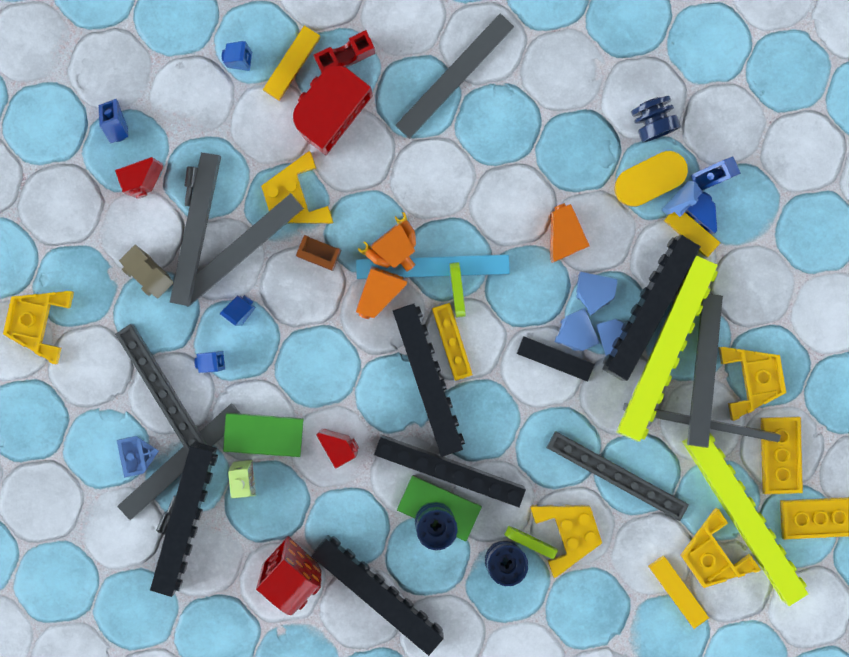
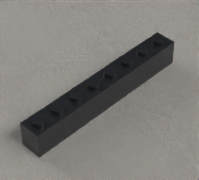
M683 235L672 237L668 242V250L659 258L657 270L651 273L648 286L640 293L641 299L631 309L630 313L632 315L630 319L625 321L621 328L623 332L620 337L614 340L612 344L613 350L603 360L604 366L602 370L621 381H628L701 247Z
M413 303L392 310L440 455L443 457L461 451L465 441L462 433L458 434L456 427L459 426L456 415L452 416L450 408H453L450 397L446 398L444 390H447L444 378H439L438 372L441 369L438 360L433 361L431 354H434L435 351L432 342L427 343L425 336L429 335L426 324L421 325L419 319L423 317L419 306L415 307Z
M382 434L374 453L377 457L520 508L526 491L523 485L441 457L440 455Z
M196 441L189 447L150 591L172 597L176 591L181 589L183 580L180 578L182 573H185L188 562H185L186 557L190 555L193 545L190 544L191 539L196 536L198 527L195 525L197 520H200L203 509L200 507L207 498L208 491H206V486L210 484L213 477L211 468L215 466L218 459L216 447Z
M327 535L314 550L311 557L429 656L444 639L442 627L436 622L434 624L428 620L429 617L422 610L417 611L413 607L414 604L408 598L403 599L394 586L391 585L389 587L384 583L385 580L381 575L371 572L367 563L358 561L355 558L356 555L347 548L345 550L336 537Z

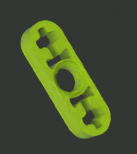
M459 262L449 263L456 318L466 317Z
M508 526L504 534L509 539L548 558L554 559L558 552V549L512 526Z

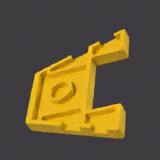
M311 151L305 153L261 186L269 211L290 193L293 194L304 209L288 223L332 224L334 222L328 206L309 212L298 179V174L316 169Z
M74 291L12 296L3 335L23 347H27L38 356L47 359L50 363L58 364L62 347L42 343L50 306L71 308Z
M718 347L721 364L741 361L747 400L728 403L730 419L732 421L786 393L780 355Z
M589 505L530 506L536 524L555 518L566 554L548 560L553 578L558 577L602 544Z
M718 508L712 511L680 554L703 588L761 570L749 554L733 565L712 534L728 524Z

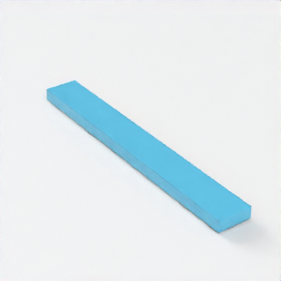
M509 255L411 258L416 265L408 272H406L401 264L395 268L392 266L385 268L374 264L370 259L356 260L357 279H367L371 266L405 278L451 276L449 263L459 262L461 276L510 274Z

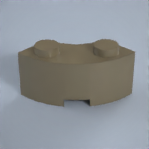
M136 244L119 260L123 265L122 271L143 286L141 288L142 291L148 296L152 294L158 299L174 283L169 274Z

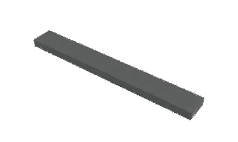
M500 13L395 126L410 139L508 35L514 26Z
M202 152L200 155L170 303L190 306L221 161V156Z
M290 193L197 273L190 306L304 209L293 194Z
M709 294L701 302L703 308L699 320L687 445L703 448H708L722 295Z
M129 324L115 333L186 451H189L190 445L195 441L207 445L134 324Z
M232 403L200 431L207 445H215L224 436L226 413L241 414ZM183 446L117 506L129 520L133 519L183 473L188 455L185 447Z
M624 403V411L626 410L628 403ZM654 409V411H657L655 415L657 419L689 425V415ZM711 420L710 429L780 442L781 435L775 432Z
M557 431L554 432L546 446L549 450L678 521H681L689 506L684 501Z

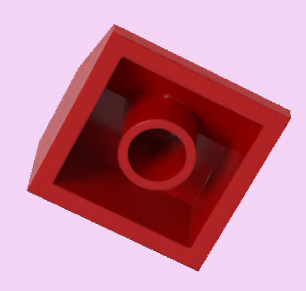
M150 157L116 169L115 172L122 192L136 197V199L146 197L147 193L153 190L164 166L160 161Z
M321 429L316 434L335 469L356 458L359 446L354 438L351 439L348 435L327 429Z

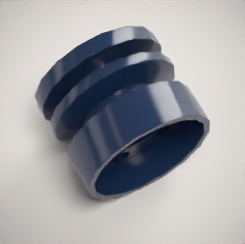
M670 96L650 99L631 111L633 117L642 115L634 120L635 124L645 123V126L638 130L642 143L660 138L681 128L677 115L667 116V113L674 109L673 105L664 107V105L671 102Z
M430 502L423 505L416 513L415 528L417 537L422 545L437 551L449 547L454 542L458 529L455 517L449 507L443 503ZM434 520L438 521L436 526L432 525L434 523Z
M498 541L487 549L485 566L491 578L497 584L514 586L526 577L528 560L525 553L515 543ZM506 557L509 561H507V565L504 566L503 563L500 562H503V558Z

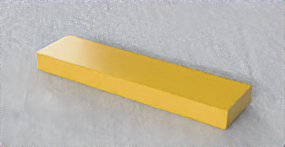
M304 25L262 90L280 101L321 36Z
M447 303L432 308L454 380L457 381L472 376L471 367L451 304Z
M664 555L648 566L693 629L709 619Z

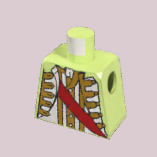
M252 460L233 462L228 470L231 498L256 496Z

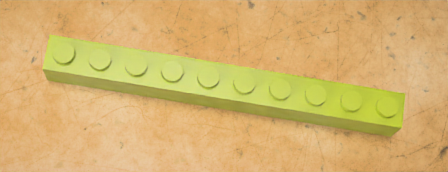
M699 256L694 258L616 433L636 442L646 438L649 431L646 427L649 421L652 422L657 413V411H654L656 404H660L664 397V393H662L664 386L668 387L672 379L670 375L672 368L676 369L680 361L678 354L680 351L683 352L688 341L685 338L688 333H692L695 327L693 320L695 316L698 317L703 308L700 304L703 299L708 297L711 290L708 286L717 277L718 271H715L718 266L717 264Z
M710 433L708 448L687 445L688 438L682 441L781 600L788 606H791L807 596L806 583L800 576L796 575V567L790 560L786 559V551L774 540L776 539L774 532L770 528L767 529L764 524L766 520L760 512L757 513L754 508L756 504L753 499L745 494L746 488L740 480L737 481L734 474L736 472L733 467L725 462V454L720 448H716L713 435Z

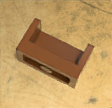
M304 235L296 257L334 271L342 250Z

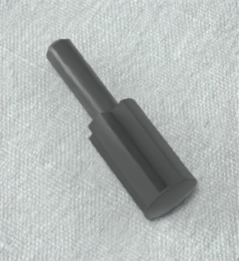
M188 166L186 170L184 184L187 187L185 206H190L198 169L192 166Z
M173 496L167 512L163 513L156 529L161 534H166L176 496Z

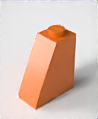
M565 203L554 207L555 211L551 213L550 260L552 263L589 247V243L571 204L567 206Z
M371 266L356 312L365 319L375 318L407 285L408 278Z

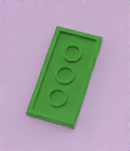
M226 413L223 452L300 457L304 418Z
M412 475L397 511L415 519L416 513L423 505L430 502L443 503L450 508L455 517L458 529L456 537L467 541L482 506ZM434 520V523L432 525L436 526L438 521Z

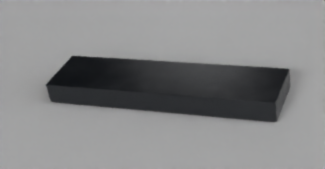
M523 336L516 353L587 382L595 365Z

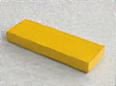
M673 212L668 214L663 220L679 235H683L701 246L699 252L706 258L720 244L715 237L685 212L680 217Z

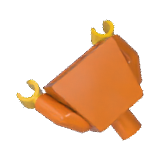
M402 212L404 218L399 220L395 216L397 224L372 245L363 242L366 245L365 250L358 248V251L366 255L376 265L385 268L391 266L395 268L401 264L406 272H408L416 265L409 257L415 252L416 237L413 227L407 221L406 214Z

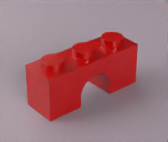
M367 30L350 37L345 45L336 49L328 47L313 56L322 73L332 66L347 68L375 54V47Z

